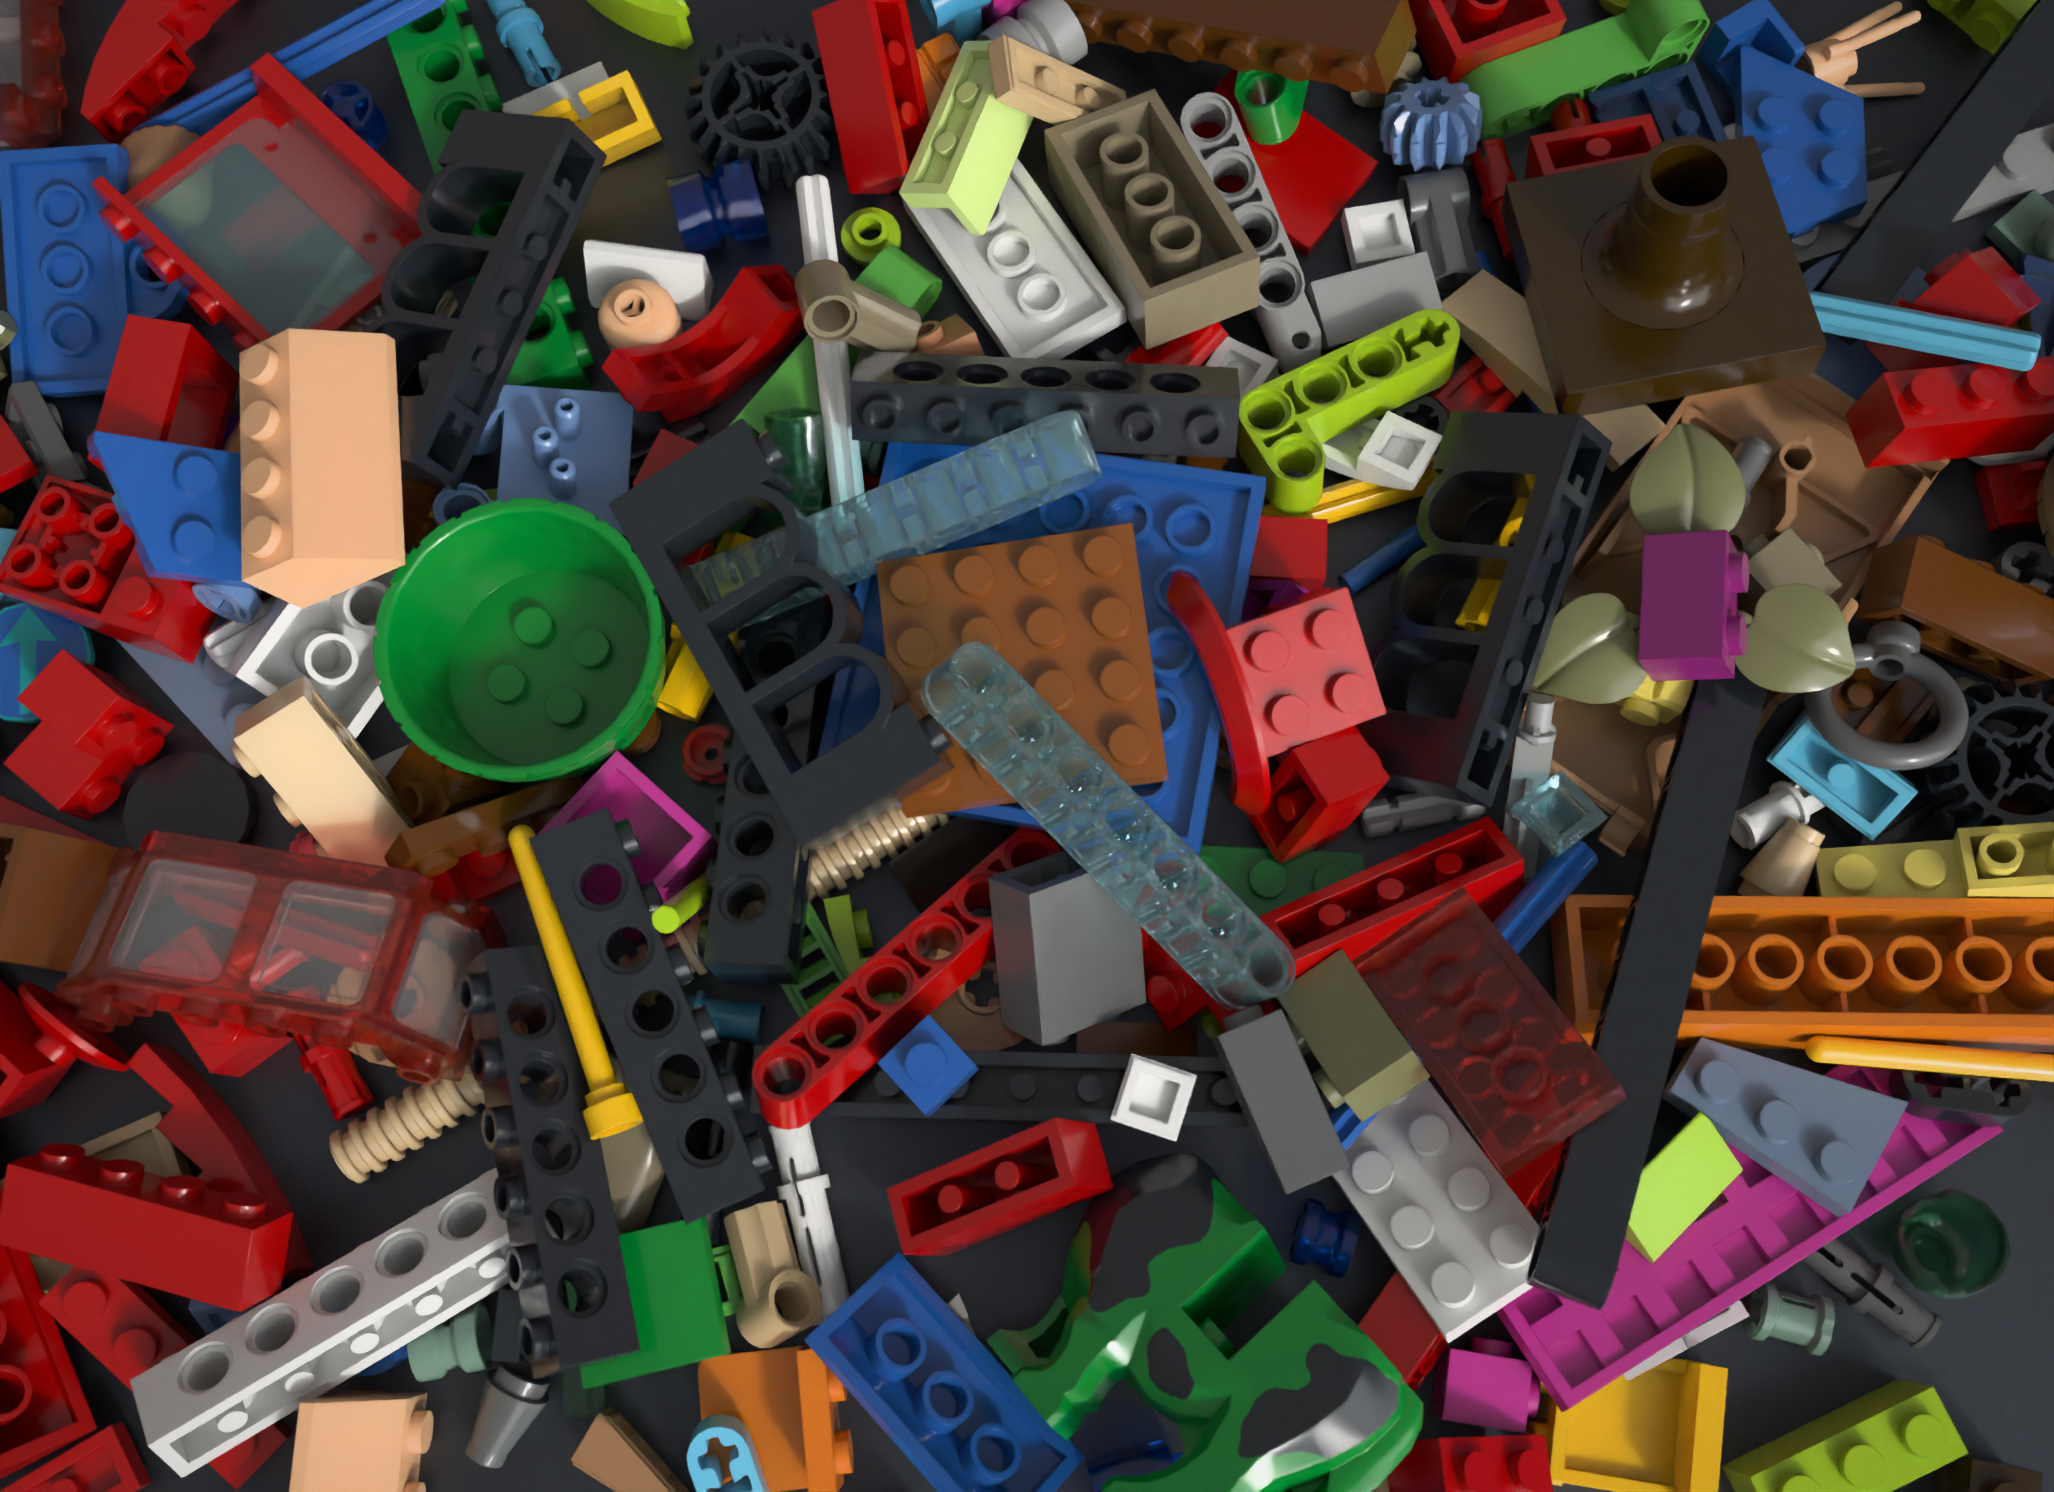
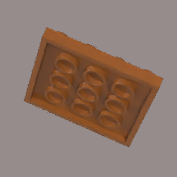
M1132 523L876 562L886 660L903 676L909 694V704L921 709L925 715L934 711L946 727L954 743V746L946 750L955 768L901 800L902 813L906 818L1169 780Z

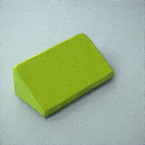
M1701 1111L1642 1170L1625 1239L1651 1264L1743 1171L1713 1123Z

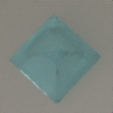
M1562 770L1516 802L1511 808V811L1556 858L1607 819V816Z

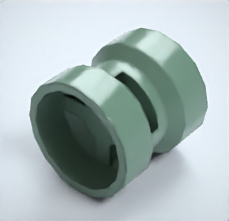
M482 1300L477 1301L407 1343L408 1359L416 1380L424 1382L440 1379L445 1376L448 1370L456 1368L457 1365L466 1373L491 1368L493 1363L491 1361L494 1333L490 1313Z

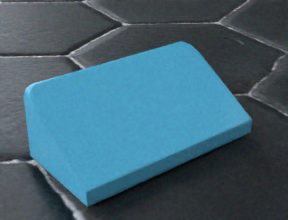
M1806 709L1799 714L1766 758L1768 762L1872 841L1918 793L1914 784L1896 770L1865 765L1837 751L1816 731L1809 720Z

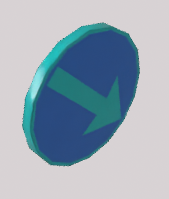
M26 602L6 607L0 611V718L8 722L29 724L42 721L16 698L61 649L94 666L95 652L92 638L85 626Z

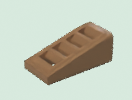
M612 1406L599 1412L571 1458V1461H573L572 1465L615 1492H690L625 1417Z

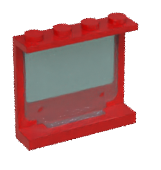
M266 53L249 66L258 93L257 96L127 193L122 195L102 175L92 182L103 206L97 213L105 226L121 242L126 243L133 239L144 249L143 259L162 281L170 285L177 280L190 293L186 297L191 306L211 326H215L219 322L224 324L234 334L231 340L239 352L288 328L344 331L382 300L381 288L386 271L397 254L411 241L423 236L418 228L417 211L422 194L269 53Z

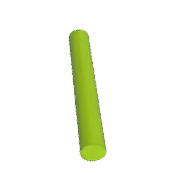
M706 872L654 911L652 923L657 931L661 933L675 931L711 901L712 897L708 895L706 888Z

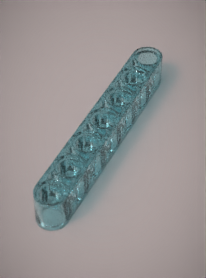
M1068 410L1049 415L808 516L813 522L819 540L818 558L815 566L828 572L848 586L877 574V563L881 561L926 554L1089 486L1102 476V470L1079 412ZM784 526L689 566L711 605L715 604L774 565L780 559L786 546L787 527ZM812 587L794 592L728 635L828 593L824 588Z
M980 642L965 643L926 674L922 681L921 696L924 706L929 713L1217 1003L1226 1009L1238 1011L1282 995L1292 987L1295 979V963L1286 945L997 651L989 645ZM960 679L964 681L968 688L963 685Z

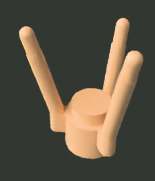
M1895 1L1829 37L1805 46V51L1794 67L1861 98L1921 94L1925 90V85L1921 82L1844 85L1848 77L1853 76L1857 71L1856 49L1918 22L1921 19V13L1914 10L1886 21L1902 10V3Z

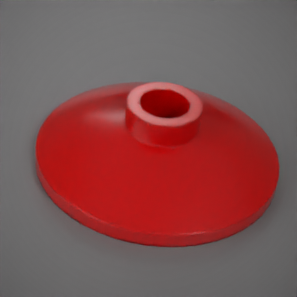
M24 981L18 987V992L25 1009L42 1031L33 1044L50 1060L62 1067H67L74 1058L108 1070L127 1072L131 1068L126 1064L130 1057L124 1050L103 1034L80 1012L32 982Z

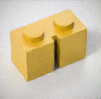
M628 70L578 92L582 103L592 115L582 120L576 108L567 98L530 114L570 119L607 155L603 167L662 140L639 88Z

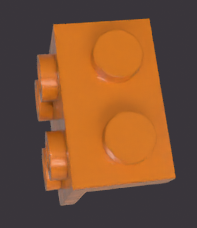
M808 1344L731 1353L701 1361L698 1366L701 1421L711 1415L727 1414L735 1416L746 1425L751 1434L770 1492L808 1488V1492H839L845 1482L844 1474L853 1473L851 1433L849 1429L840 1430L838 1402L847 1400V1388ZM719 1437L710 1438L708 1450L704 1457L708 1455L717 1456L724 1473L723 1485L733 1479L729 1462L731 1450L735 1447V1444L723 1446Z

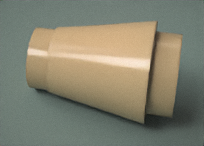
M1789 816L1784 826L1779 828L1766 845L1740 872L1739 875L1744 880L1737 892L1742 896L1803 897L1820 851L1819 846L1826 835Z

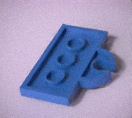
M117 143L0 151V204L7 312L13 318L18 329L15 338L10 343L12 384L34 381L42 398L106 394L128 314L169 321L181 312L187 301L186 296L190 294L177 280L170 285L164 281L153 282L148 274V264L142 257L145 250L133 239L126 243L121 242L98 216L97 212L103 206L92 185L94 180L102 175L122 195L128 192L129 151ZM149 210L143 214L188 257L193 256L189 243L175 225Z

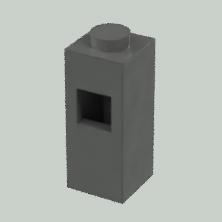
M1257 1004L1222 1019L1227 1032L1212 1039V1042L1277 1192L1289 1194L1351 1167L1282 1009L1265 1016L1260 1004Z

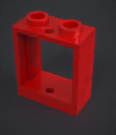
M128 314L95 431L221 451L240 374L191 324ZM89 453L87 459L105 473L99 458L92 459Z

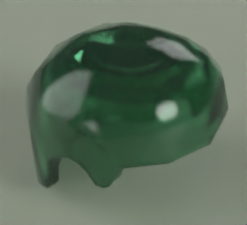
M1946 1189L1937 1194L1915 1200L1896 1214L1897 1219L1891 1224L1888 1240L1896 1266L1915 1289L1945 1300L1960 1299L1988 1288L1998 1282L2004 1275L2012 1250L2005 1224L1986 1202L1961 1190Z

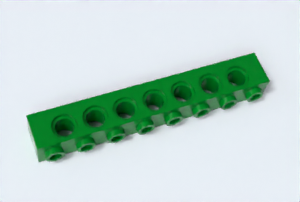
M447 0L443 6L387 35L435 176L443 169L437 162L462 109L494 112L504 108L491 74L488 73L481 76L477 62L486 59V55L473 24L464 26L459 13L469 10L466 0ZM455 76L451 80L443 82L445 79ZM512 201L499 203L487 210L478 219L470 236L495 239L497 235L492 234L501 227ZM563 276L556 279L552 278L508 375L507 385L584 391L592 389L585 367L595 364L594 358L582 329L573 332L571 330L566 315L575 312L576 308ZM470 277L474 286L477 277ZM543 327L550 328L548 333L541 339L535 341L527 340L534 330Z

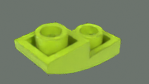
M586 0L596 10L616 24L648 40L681 49H687L694 43L686 18L690 15V11L684 0Z
M850 895L823 899L835 945L849 975H851L871 958H864L863 949L874 947L867 909L856 911L855 903ZM887 991L875 996L873 1000L888 1004L899 1000L903 995L898 992Z

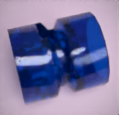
M748 157L716 165L712 177L707 178L697 170L666 178L676 219L688 253L699 254L721 248L724 237L731 236L737 243L770 235Z

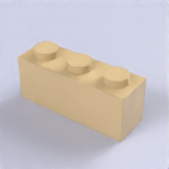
M305 675L300 676L236 716L233 736L235 743L231 745L236 759L252 777L256 778L260 774L264 776L277 792L273 795L276 806L291 825L298 827L303 823L317 840L314 843V849L325 867L334 875L343 872L356 888L389 869L384 855L400 832L414 828L415 825L410 817L402 811L398 798L384 774Z

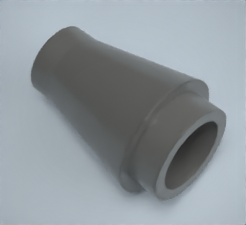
M519 1359V1362L500 1361L497 1369L489 1370L486 1374L472 1435L465 1449L466 1455L482 1466L501 1468L509 1452L548 1403L550 1396L546 1390L551 1382L550 1376L534 1379L531 1363L523 1359Z

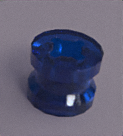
M338 80L328 84L319 92L317 98L375 152L384 144L388 135V123L365 86L353 80Z
M1307 1197L1300 1211L1292 1236L1289 1261L1301 1266L1310 1262L1323 1265L1328 1275L1342 1279L1349 1268L1357 1244L1361 1223L1360 1216L1348 1210L1339 1214L1327 1211L1321 1201Z

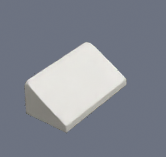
M591 239L589 241L585 240L583 251L588 297L593 307H600L601 300L612 287L626 280L640 278L654 281L666 289L675 302L682 320L700 322L708 315L714 282L703 254Z

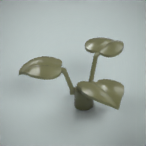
M1687 423L1678 424L1644 458L1634 473L1629 491L1630 508L1637 522L1651 535L1726 529L1729 532L1737 524L1744 508L1745 486L1743 477L1733 457L1717 439ZM1802 583L1779 585L1769 589L1760 596L1755 605L1754 616L1737 609V615H1744L1747 649L1745 655L1735 656V666L1745 678L1757 686L1783 693L1813 692L1834 686L1853 674L1856 668V661L1845 617L1837 603L1819 588ZM1591 593L1569 602L1554 617L1533 681L1534 688L1540 693L1557 695L1589 704L1617 702L1631 695L1640 687L1647 675V672L1638 660L1639 634L1635 631L1640 629V614L1628 621L1623 603L1617 597L1608 593Z

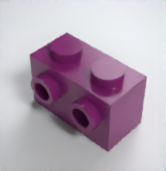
M1727 529L1644 535L1638 660L1652 681L1732 679L1735 676V656L1746 654L1747 627L1744 615H1737V593L1748 591L1749 564L1747 554L1745 552H1737Z

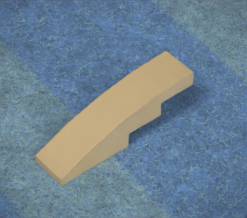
M1482 269L1441 302L1443 310L1457 320L1462 340L1495 373L1507 389L1511 390L1516 398L1525 392L1543 413L1558 414L1526 299ZM1646 404L1583 416L1613 442L1605 464L1612 473L1659 435L1666 427Z

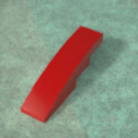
M144 1043L126 1064L173 1105V1108L155 1128L203 1170L197 1178L205 1181V1188L224 1193H257L266 1197V1204L293 1211L257 1144L221 1096L173 1047ZM294 1212L283 1280L307 1277L315 1267Z

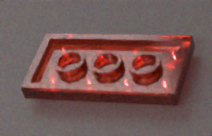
M1463 886L1352 960L1361 977L1505 1178L1627 1098L1621 1084Z

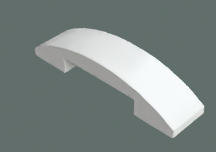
M1227 337L1205 365L1208 367L1238 368L1240 401L1250 390L1281 376L1278 373V359L1230 337ZM1314 399V400H1311V401H1313V402H1315V403H1327V402H1329V401H1327V400H1325V399ZM1387 411L1381 421L1374 418L1321 445L1326 454L1325 468L1368 483L1413 491L1438 451L1443 436ZM1265 424L1258 426L1259 428L1265 430L1276 428L1272 425Z

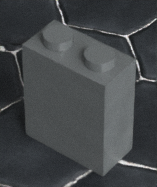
M1092 840L988 877L1002 1026L1030 1039L1034 1044L1052 1046L1067 1041L1071 1034L1094 1024L1113 1022L1120 1017L1121 1013L1146 1003L1136 855Z

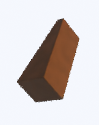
M1113 1021L1105 1024H1094L1076 1032L1075 1053L1197 1057V1025H1183L1169 1033L1164 1024Z

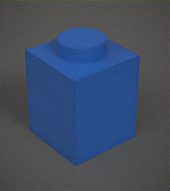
M929 1014L878 1062V1065L913 1103L929 1117L979 1070L977 1065Z

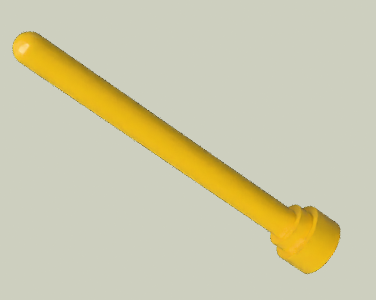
M517 825L511 829L508 841L591 1092L585 1096L588 1108L582 1112L591 1140L612 1136L633 1128L644 1120L633 1093H628L625 1082L617 1083L571 941L529 841V838L536 836L535 832L527 825Z
M1822 1035L1811 1037L1805 1045L1807 1056L1812 1061L1818 1063L2054 1082V1055Z

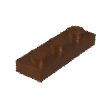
M581 775L563 780H550L402 831L384 855V859L395 880L416 872L419 873L422 879H426L449 870L459 862L458 857L478 850L482 857L494 855L510 847L508 835L511 829L517 825H527L533 830L536 829L539 833L585 783Z

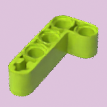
M1440 309L1417 311L1266 382L1243 396L1239 409L1237 447L1251 473L1256 476L1266 477L1265 495L1276 509L1286 514L1298 515L1309 512L1317 506L1322 497L1326 458L1322 443L1377 418L1387 411L1398 408L1440 388L1449 381L1453 374L1460 339V328L1457 320L1449 313ZM1367 374H1379L1381 377H1371ZM1314 399H1325V400H1327V401H1329V402H1327V403H1315V402H1313V401H1311V400H1314ZM1265 424L1276 428L1265 430L1259 429L1256 426ZM1291 471H1300L1307 475L1304 477L1295 478L1285 475V473Z

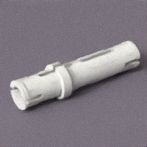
M811 1121L801 1128L791 1130L776 1128L772 1125L768 1127V1131L772 1136L783 1184L776 1187L779 1200L786 1199L802 1272L808 1274L816 1282L821 1292L822 1309L820 1317L813 1325L816 1326L825 1321L850 1297L840 1256V1248L836 1239L825 1188L831 1187L828 1174L821 1175L810 1127Z

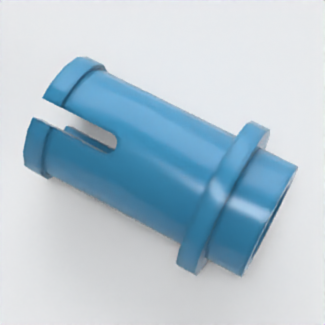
M699 990L696 996L688 995L693 1009L704 1004L706 1005L719 1039L758 1044L763 1021V1002L750 1003L708 998L704 990Z

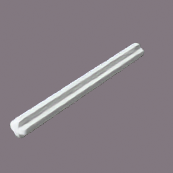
M820 174L802 176L796 182V193L804 264L822 259L838 262L828 179ZM813 339L834 521L838 525L860 524L866 521L868 514L859 441L852 440L851 368L848 343L841 341L839 343L826 344Z

